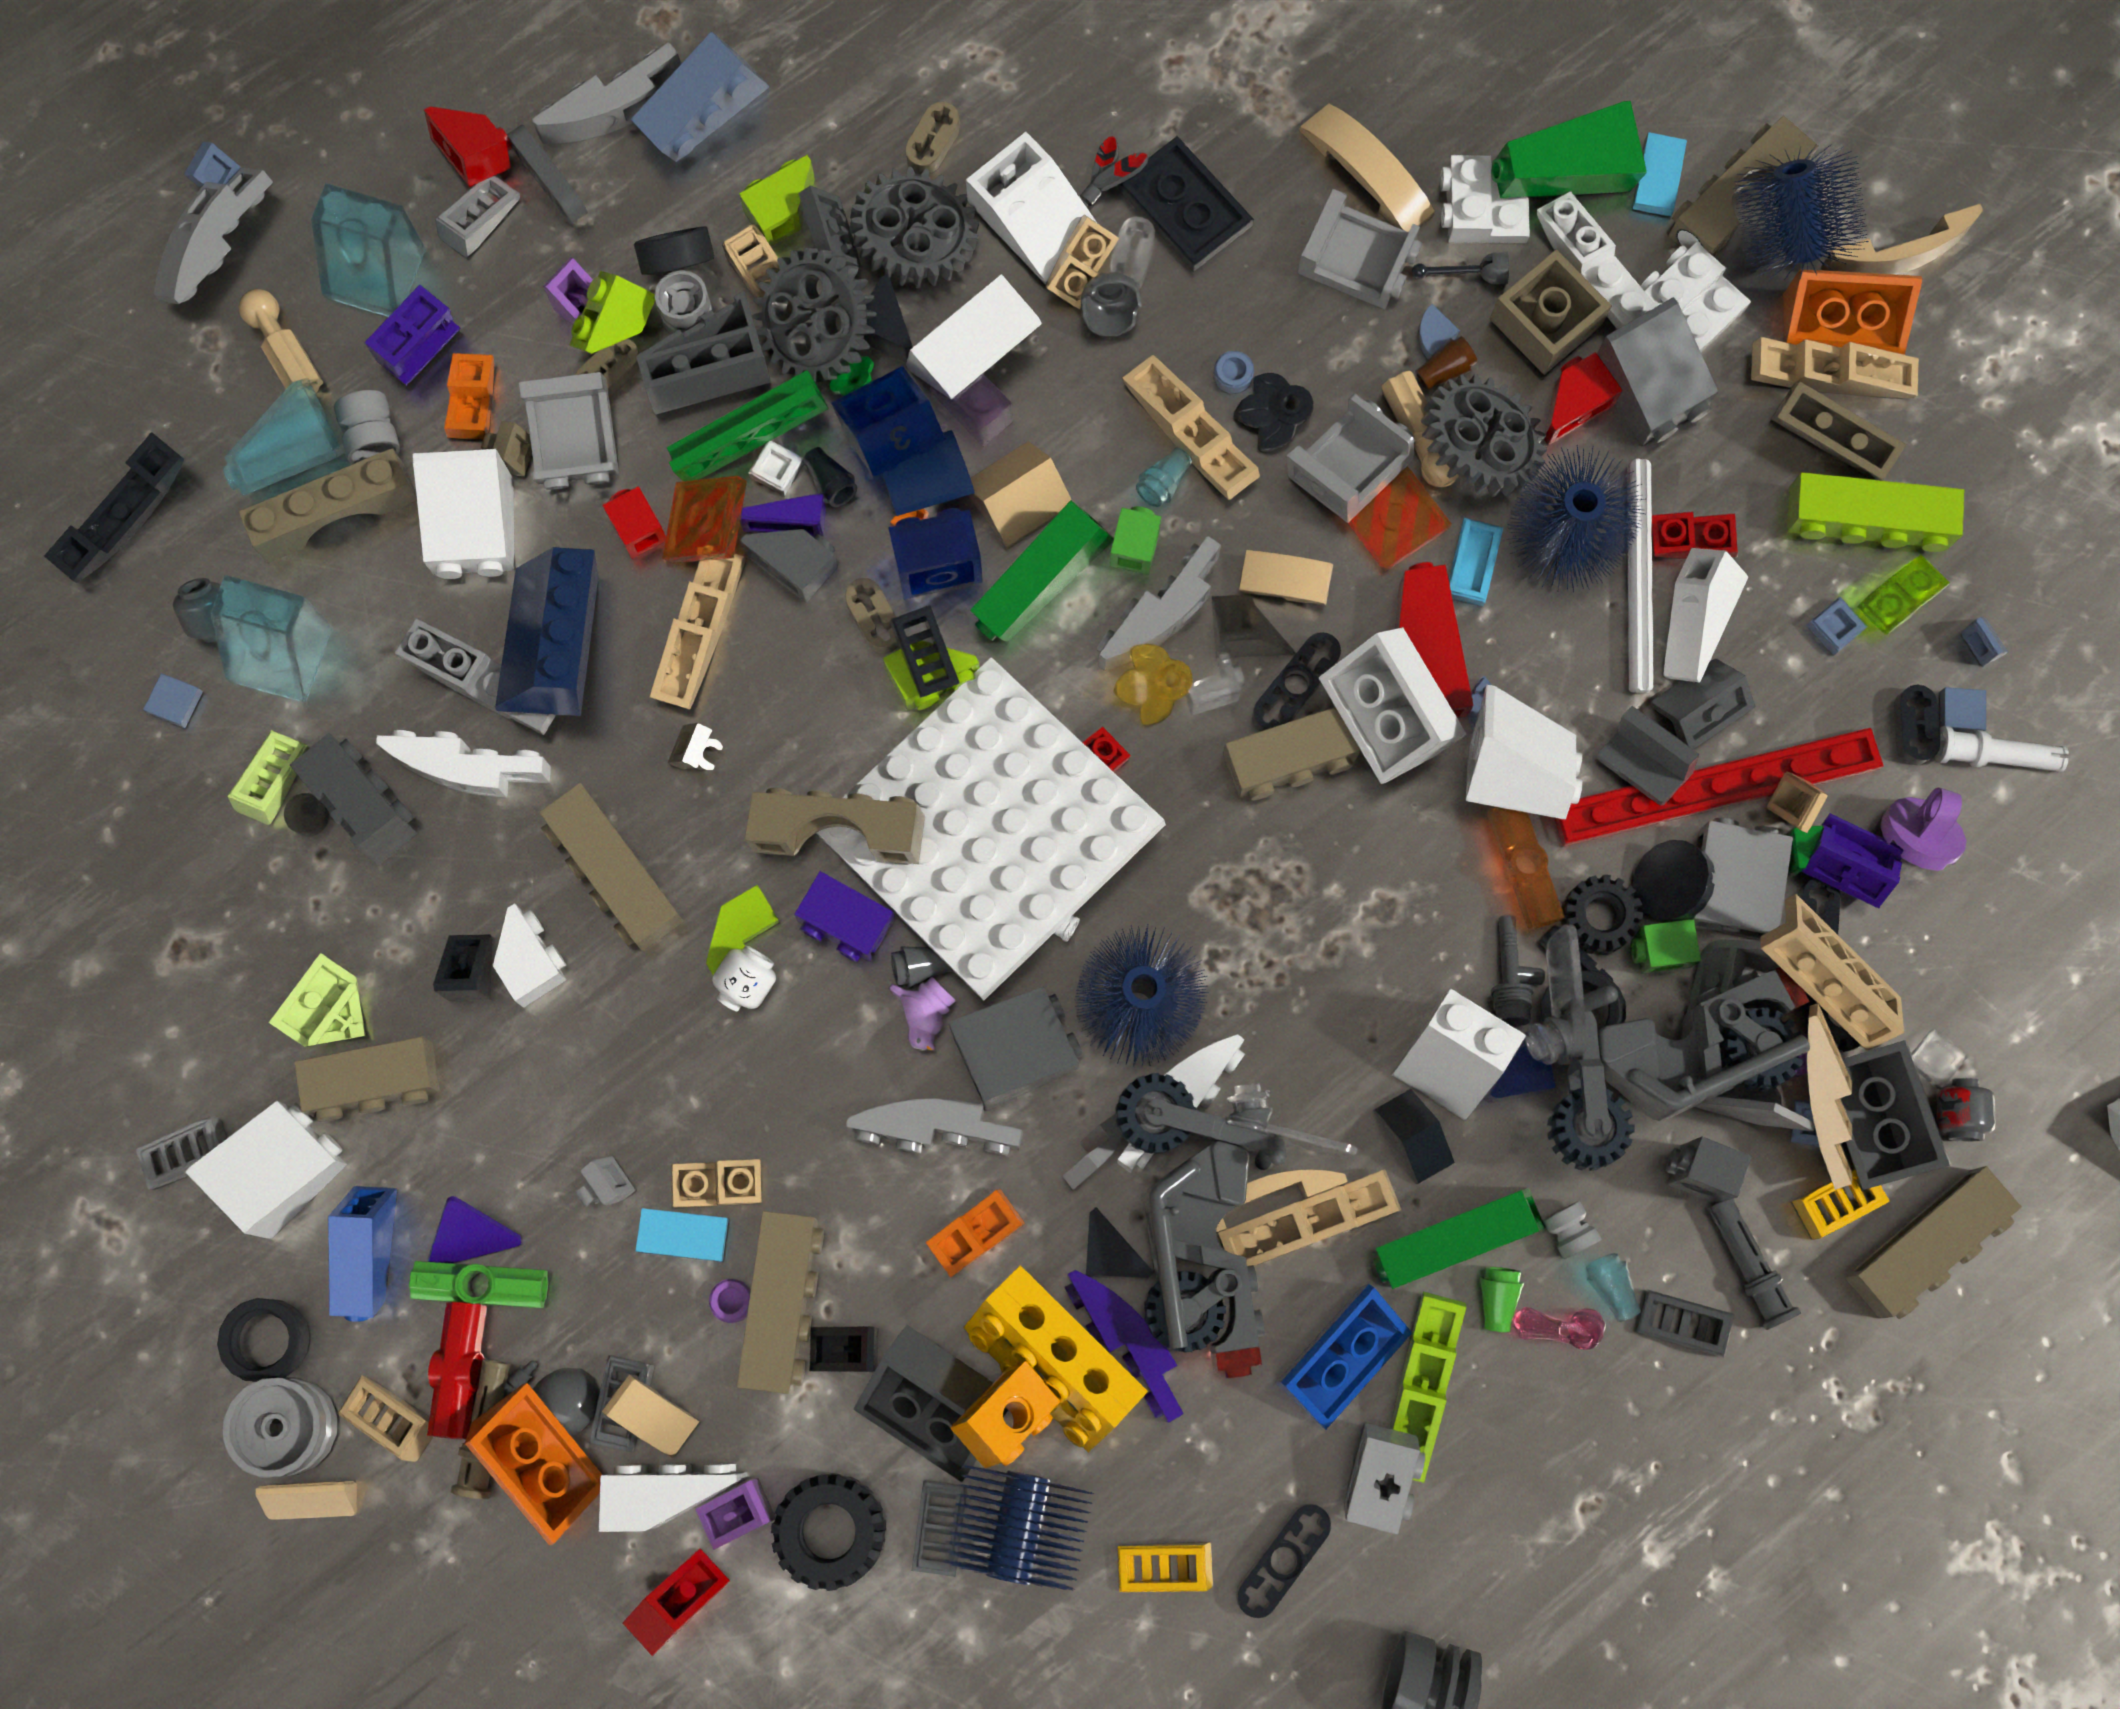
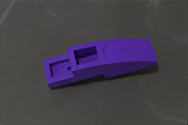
M1077 1270L1070 1272L1067 1277L1071 1283L1064 1288L1075 1309L1078 1310L1084 1306L1092 1322L1085 1326L1087 1331L1102 1346L1105 1345L1109 1353L1125 1345L1128 1353L1124 1354L1122 1359L1130 1374L1135 1379L1142 1376L1150 1392L1145 1394L1144 1399L1155 1419L1163 1415L1166 1422L1169 1423L1183 1415L1182 1409L1162 1375L1178 1366L1167 1347L1160 1344L1151 1335L1148 1325L1140 1314L1115 1292Z

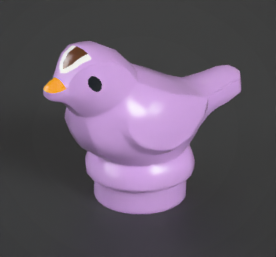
M933 977L925 984L922 982L917 991L904 990L895 984H891L888 989L900 998L909 1027V1043L914 1049L919 1051L934 1050V1038L943 1026V1015L950 1011L949 1007L956 1000Z

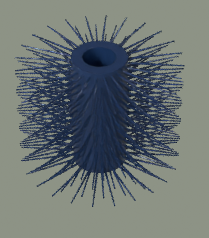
M1799 150L1797 160H1795L1794 156V160L1791 161L1786 152L1789 162L1782 163L1779 159H1776L1782 164L1780 166L1764 163L1776 167V169L1751 168L1774 171V173L1754 172L1756 174H1737L1759 176V178L1741 179L1763 180L1748 185H1738L1740 187L1760 185L1752 189H1745V191L1739 190L1742 193L1751 190H1761L1754 194H1744L1746 196L1739 197L1745 198L1762 195L1758 198H1750L1752 200H1745L1747 203L1759 200L1756 204L1742 205L1746 208L1762 206L1758 209L1753 208L1746 209L1750 211H1744L1745 213L1752 212L1750 214L1756 215L1740 216L1748 219L1761 216L1757 220H1744L1749 221L1744 223L1754 225L1748 226L1749 228L1755 227L1753 229L1760 230L1743 231L1751 234L1764 231L1760 232L1763 233L1760 235H1746L1752 236L1747 237L1751 240H1758L1751 241L1752 243L1758 242L1756 244H1763L1746 247L1757 249L1761 246H1767L1763 250L1752 249L1749 251H1755L1756 253L1772 251L1764 255L1754 256L1755 258L1774 255L1758 262L1762 263L1766 260L1779 258L1761 267L1769 264L1772 265L1777 261L1785 259L1771 269L1781 265L1780 269L1789 261L1786 266L1794 263L1793 268L1797 263H1803V271L1804 263H1807L1808 270V262H1811L1816 273L1812 261L1819 260L1823 265L1826 264L1820 260L1821 257L1838 261L1825 256V254L1832 256L1831 254L1852 256L1827 252V250H1859L1832 248L1843 245H1857L1856 243H1838L1853 241L1849 239H1859L1857 237L1839 238L1843 236L1848 237L1846 236L1848 234H1863L1858 233L1863 232L1858 231L1861 229H1852L1859 228L1857 226L1839 228L1852 223H1863L1844 221L1845 219H1860L1853 216L1848 218L1839 217L1845 214L1861 212L1857 210L1852 211L1851 209L1855 207L1851 205L1839 208L1840 205L1845 206L1843 205L1845 203H1859L1854 202L1859 201L1855 200V198H1848L1855 197L1854 195L1836 197L1847 192H1857L1851 189L1844 192L1837 191L1842 190V188L1857 187L1854 185L1859 184L1848 182L1855 180L1835 181L1847 176H1857L1850 173L1836 176V174L1855 170L1849 168L1843 171H1832L1854 164L1849 163L1829 167L1848 159L1844 158L1833 162L1834 160L1832 159L1834 158L1831 157L1826 161L1818 163V161L1832 153L1822 157L1825 154L1824 152L1814 162L1812 160L1818 155L1811 160H1807L1811 154L1810 152L1805 159H1799ZM1841 183H1852L1844 187H1833ZM1841 199H1853V200H1850V201H1847V202H1843V201L1839 202V201H1838V200H1841ZM1759 210L1763 211L1761 213H1754L1755 211ZM1841 210H1848L1844 213H1836ZM1755 221H1758V222H1760V221H1765L1764 223H1761V224H1757V223H1755V224H1750V223L1755 222ZM1845 230H1856V231H1853V232H1850V233H1842V232H1841V231H1845Z
M1578 445V478L1575 456L1576 477L1570 456V466L1567 459L1565 461L1567 474L1562 462L1560 465L1558 464L1559 468L1553 462L1557 468V473L1554 470V474L1550 468L1549 470L1552 474L1547 469L1544 471L1549 475L1547 477L1548 480L1536 469L1544 479L1541 480V477L1538 476V478L1535 477L1531 481L1538 482L1541 487L1539 488V485L1535 483L1536 488L1529 486L1525 489L1526 491L1521 490L1525 494H1519L1522 497L1527 494L1532 497H1529L1530 499L1517 497L1521 500L1517 501L1521 505H1515L1526 508L1521 510L1524 512L1512 511L1519 514L1513 516L1522 518L1516 520L1526 521L1512 523L1531 525H1510L1523 528L1515 529V531H1528L1509 532L1529 535L1525 538H1511L1519 539L1516 540L1517 542L1527 541L1521 545L1536 541L1519 551L1532 548L1531 550H1534L1533 553H1537L1543 547H1546L1538 554L1532 555V558L1535 559L1539 554L1543 553L1535 560H1539V562L1542 559L1544 560L1536 568L1547 560L1540 575L1555 553L1557 554L1544 584L1559 555L1561 556L1555 572L1556 577L1560 572L1561 578L1562 567L1564 574L1567 559L1565 577L1567 571V590L1569 567L1573 586V562L1576 584L1575 562L1580 580V571L1582 575L1583 572L1585 575L1584 565L1590 577L1591 569L1595 576L1597 575L1594 571V562L1598 566L1599 571H1602L1599 567L1600 565L1609 575L1610 573L1603 567L1606 565L1603 559L1613 569L1614 567L1607 561L1608 558L1611 563L1615 561L1620 564L1615 559L1617 555L1613 550L1617 548L1622 553V550L1627 551L1624 547L1630 549L1629 546L1623 544L1627 541L1634 542L1630 538L1632 536L1630 534L1635 533L1629 531L1634 529L1627 527H1635L1636 525L1634 524H1640L1628 522L1637 519L1627 518V516H1641L1618 514H1632L1625 513L1627 511L1640 513L1630 510H1643L1625 508L1640 506H1629L1621 503L1631 500H1646L1632 498L1637 496L1626 497L1629 494L1616 497L1628 491L1627 489H1616L1619 485L1613 486L1604 493L1608 488L1621 480L1618 478L1610 486L1608 485L1613 480L1610 481L1609 478L1612 474L1603 480L1611 463L1597 484H1594L1606 457L1592 483L1591 479L1597 459L1595 458L1592 467L1591 454L1587 474L1588 457L1584 480V448L1581 471ZM1567 464H1568V467H1569V469H1570V471H1571L1572 482H1571L1570 475H1569V472H1568ZM1544 505H1551L1554 510H1548ZM1597 529H1604L1606 533H1600ZM1593 535H1597L1599 541H1597ZM1579 557H1580V561H1581V564H1582L1583 572H1582L1581 567H1580V565H1579Z
M1148 924L1145 932L1146 937H1143L1142 943L1140 941V929L1139 936L1137 930L1135 939L1132 930L1130 944L1129 939L1128 942L1126 940L1125 948L1122 940L1118 942V950L1113 942H1111L1117 954L1107 945L1106 947L1110 953L1107 950L1106 952L1110 958L1106 955L1103 959L1099 954L1096 956L1092 953L1097 962L1091 961L1089 965H1094L1092 969L1086 965L1084 967L1086 971L1081 970L1086 974L1090 973L1092 975L1082 974L1079 978L1088 981L1079 982L1078 985L1081 986H1077L1087 990H1076L1080 991V993L1076 994H1086V996H1075L1084 998L1077 999V1001H1085L1079 1003H1091L1075 1007L1089 1006L1081 1008L1082 1010L1092 1008L1077 1012L1092 1011L1077 1016L1085 1015L1086 1017H1083L1086 1019L1083 1020L1084 1022L1096 1018L1089 1024L1091 1026L1084 1030L1094 1028L1093 1030L1095 1031L1092 1033H1095L1100 1029L1101 1031L1098 1033L1099 1035L1095 1041L1101 1038V1045L1107 1039L1106 1037L1110 1036L1104 1054L1122 1030L1114 1046L1111 1058L1129 1024L1130 1026L1119 1056L1120 1059L1130 1029L1133 1026L1126 1065L1132 1052L1134 1037V1062L1137 1061L1140 1051L1142 1066L1145 1049L1148 1060L1151 1046L1153 1056L1154 1052L1155 1054L1156 1051L1158 1053V1046L1160 1055L1162 1053V1055L1165 1054L1167 1057L1164 1045L1166 1041L1168 1042L1169 1040L1175 1047L1171 1039L1174 1042V1038L1178 1041L1176 1033L1184 1040H1186L1184 1037L1189 1039L1185 1034L1186 1030L1194 1034L1191 1030H1195L1190 1026L1198 1025L1197 1022L1199 1020L1195 1018L1203 1016L1195 1012H1199L1203 1008L1202 1006H1205L1195 1003H1207L1199 1001L1206 999L1191 997H1203L1205 995L1195 994L1209 993L1200 992V990L1206 989L1189 990L1208 986H1194L1199 985L1198 983L1188 985L1203 980L1188 982L1197 979L1192 977L1198 976L1195 973L1201 971L1185 975L1194 967H1191V964L1187 965L1188 963L1186 962L1189 960L1181 965L1179 964L1186 953L1184 952L1181 955L1182 957H1179L1183 950L1182 946L1177 951L1178 955L1174 954L1171 957L1178 938L1160 962L1169 942V936L1154 967H1152L1162 938L1161 935L1151 965L1149 966L1155 931L1147 953ZM1098 973H1101V974L1107 976L1108 978H1105V977L1101 976V975L1098 974ZM1094 980L1101 981L1105 984H1100ZM1093 988H1098V989H1102V990H1105V991H1098V990L1093 989ZM1133 993L1144 994L1148 999H1139Z
M965 1465L964 1467L1006 1477L1005 1482L976 1476L961 1475L965 1478L1004 1487L1003 1492L959 1484L962 1487L1002 1496V1499L997 1501L974 1495H957L983 1503L1000 1506V1509L996 1510L961 1503L955 1504L974 1511L998 1515V1519L994 1520L983 1516L979 1517L955 1512L953 1514L965 1517L966 1519L977 1520V1522L989 1523L996 1526V1528H985L966 1523H951L958 1525V1527L968 1528V1530L992 1534L994 1538L991 1539L950 1531L949 1533L976 1542L989 1543L988 1545H992V1548L971 1543L947 1541L949 1542L948 1544H953L957 1547L979 1551L978 1553L990 1554V1557L956 1551H947L946 1553L959 1558L970 1559L969 1561L988 1563L984 1564L988 1565V1567L955 1560H945L944 1563L962 1567L960 1569L973 1570L976 1573H985L988 1577L1024 1585H1030L1031 1583L1040 1587L1046 1586L1053 1589L1067 1590L1070 1586H1065L1066 1584L1044 1580L1041 1577H1032V1575L1038 1574L1048 1578L1053 1577L1070 1581L1076 1578L1062 1575L1063 1573L1052 1572V1570L1033 1568L1037 1567L1034 1564L1068 1571H1077L1078 1569L1069 1567V1565L1059 1564L1060 1562L1035 1557L1040 1554L1067 1561H1080V1559L1067 1556L1066 1554L1055 1553V1551L1043 1550L1038 1548V1544L1061 1550L1078 1552L1083 1550L1063 1545L1062 1543L1039 1539L1040 1535L1068 1541L1084 1542V1540L1059 1534L1058 1532L1046 1531L1041 1529L1042 1525L1067 1531L1083 1533L1087 1531L1043 1520L1044 1516H1050L1074 1522L1088 1523V1521L1060 1513L1048 1512L1045 1508L1049 1506L1089 1514L1091 1512L1049 1502L1047 1498L1055 1497L1086 1504H1092V1502L1049 1492V1489L1054 1487L1085 1494L1094 1493L1051 1483V1479L1010 1470L1004 1473Z

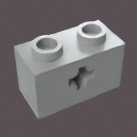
M1365 1423L1344 1503L1345 1519L1347 1522L1398 1534L1401 1521H1409L1414 1504V1495L1409 1494L1413 1478H1421L1425 1462V1453L1420 1452L1417 1436ZM1386 1473L1393 1475V1478L1387 1480L1386 1485L1379 1484V1481L1384 1480Z

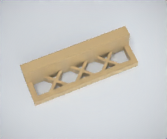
M1797 894L1785 900L1786 923L1760 937L1761 949L1866 1051L1903 1034L1904 1024L1901 997Z

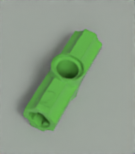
M415 1261L410 1273L409 1288L410 1299L543 1309L547 1298L549 1282L547 1270ZM484 1273L488 1279V1288L483 1295L476 1297L470 1289L471 1280L475 1275Z

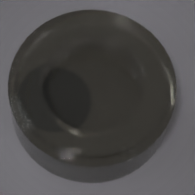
M301 793L295 795L287 802L284 809V820L287 826L298 835L310 837L319 834L325 829L329 821V811L313 794Z

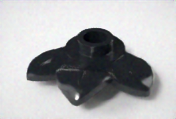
M1264 373L1253 378L1256 393L1248 395L1241 400L1234 411L1236 420L1244 425L1259 428L1258 447L1262 452L1276 450L1289 443L1295 434L1296 426L1307 421L1314 409L1313 398L1307 389L1298 385L1290 386L1282 375ZM1298 399L1300 403L1296 409L1289 410L1286 408L1289 400Z

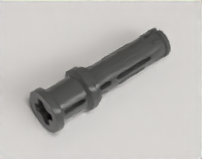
M1730 1199L1709 1208V1213L1720 1229L1727 1246L1748 1283L1745 1285L1747 1296H1753L1765 1318L1764 1328L1768 1330L1801 1314L1798 1307L1792 1306L1780 1284L1783 1280L1781 1274H1778L1776 1270L1772 1272L1749 1227L1741 1216L1735 1200Z

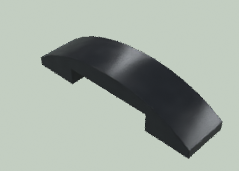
M151 432L125 462L131 468L80 528L77 529L70 525L44 557L76 583L90 575L117 553L147 521L174 482L184 458Z

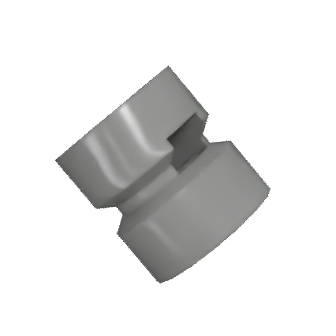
M679 270L671 272L663 277L656 286V304L664 327L670 335L679 329L682 333L702 321V315L711 310L713 311L705 283L699 276L690 271Z
M375 390L357 391L347 394L335 402L334 411L341 431L344 432L342 441L350 463H357L391 448L394 449L396 454L399 453L400 445L395 428L390 424L391 412L384 393Z

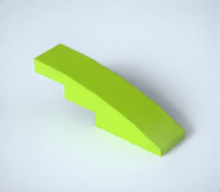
M1424 1291L1415 1319L1389 1427L1392 1430L1417 1436L1420 1452L1425 1453V1462L1421 1478H1413V1480L1424 1483L1445 1409L1447 1401L1446 1391L1457 1355L1455 1348L1467 1308L1465 1302Z

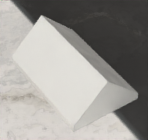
M1001 274L915 345L909 352L906 366L910 372L948 398L953 399L1042 323L1035 312Z

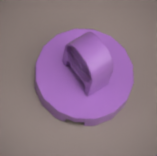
M1937 787L1926 800L1913 797L1896 800L1882 816L1880 827L1884 839L1888 844L1894 840L1904 850L1900 856L1918 867L1939 871L1943 870L1947 864L1952 863L1954 865L1964 853L1967 842L1963 829L1956 821L1962 806L1961 795Z

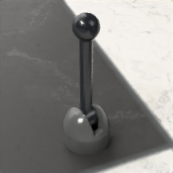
M1508 252L1488 254L1483 258L1480 265L1426 267L1424 264L1418 263L1413 266L1412 275L1416 279H1423L1426 275L1480 273L1482 278L1490 284H1508L1509 255Z

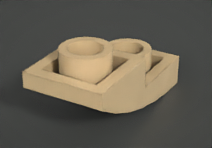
M1084 214L1058 258L1046 288L1080 309L1081 294L1085 285L1099 274V269L1119 238Z
M1246 550L1239 590L1247 594L1283 597L1287 601L1326 605L1333 564L1284 554Z
M760 1159L671 1165L672 1209L762 1203Z
M631 1375L626 1378L602 1410L613 1421L671 1458L675 1456L699 1423L689 1412L668 1401L656 1390Z

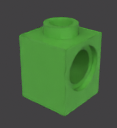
M1134 506L1131 509L1122 507L1111 548L1110 566L1149 575L1162 516L1154 515L1155 513L1145 507Z
M1694 919L1644 925L1634 935L1635 938L1631 940L1632 958L1634 963L1640 964L1641 974L1691 968L1701 961Z

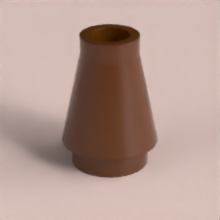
M1459 336L1455 340L1449 338L1420 368L1415 370V373L1422 386L1429 391L1448 379H1455L1462 374L1470 373L1472 371L1471 367L1477 364L1478 360L1464 337Z

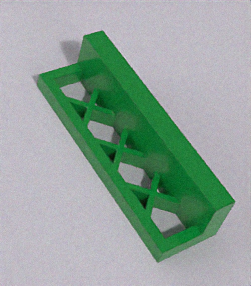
M806 370L666 447L672 458L669 464L673 472L689 486L829 408L812 375Z

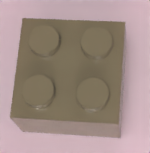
M1556 249L1497 299L1490 320L1545 375L1603 325L1612 305Z

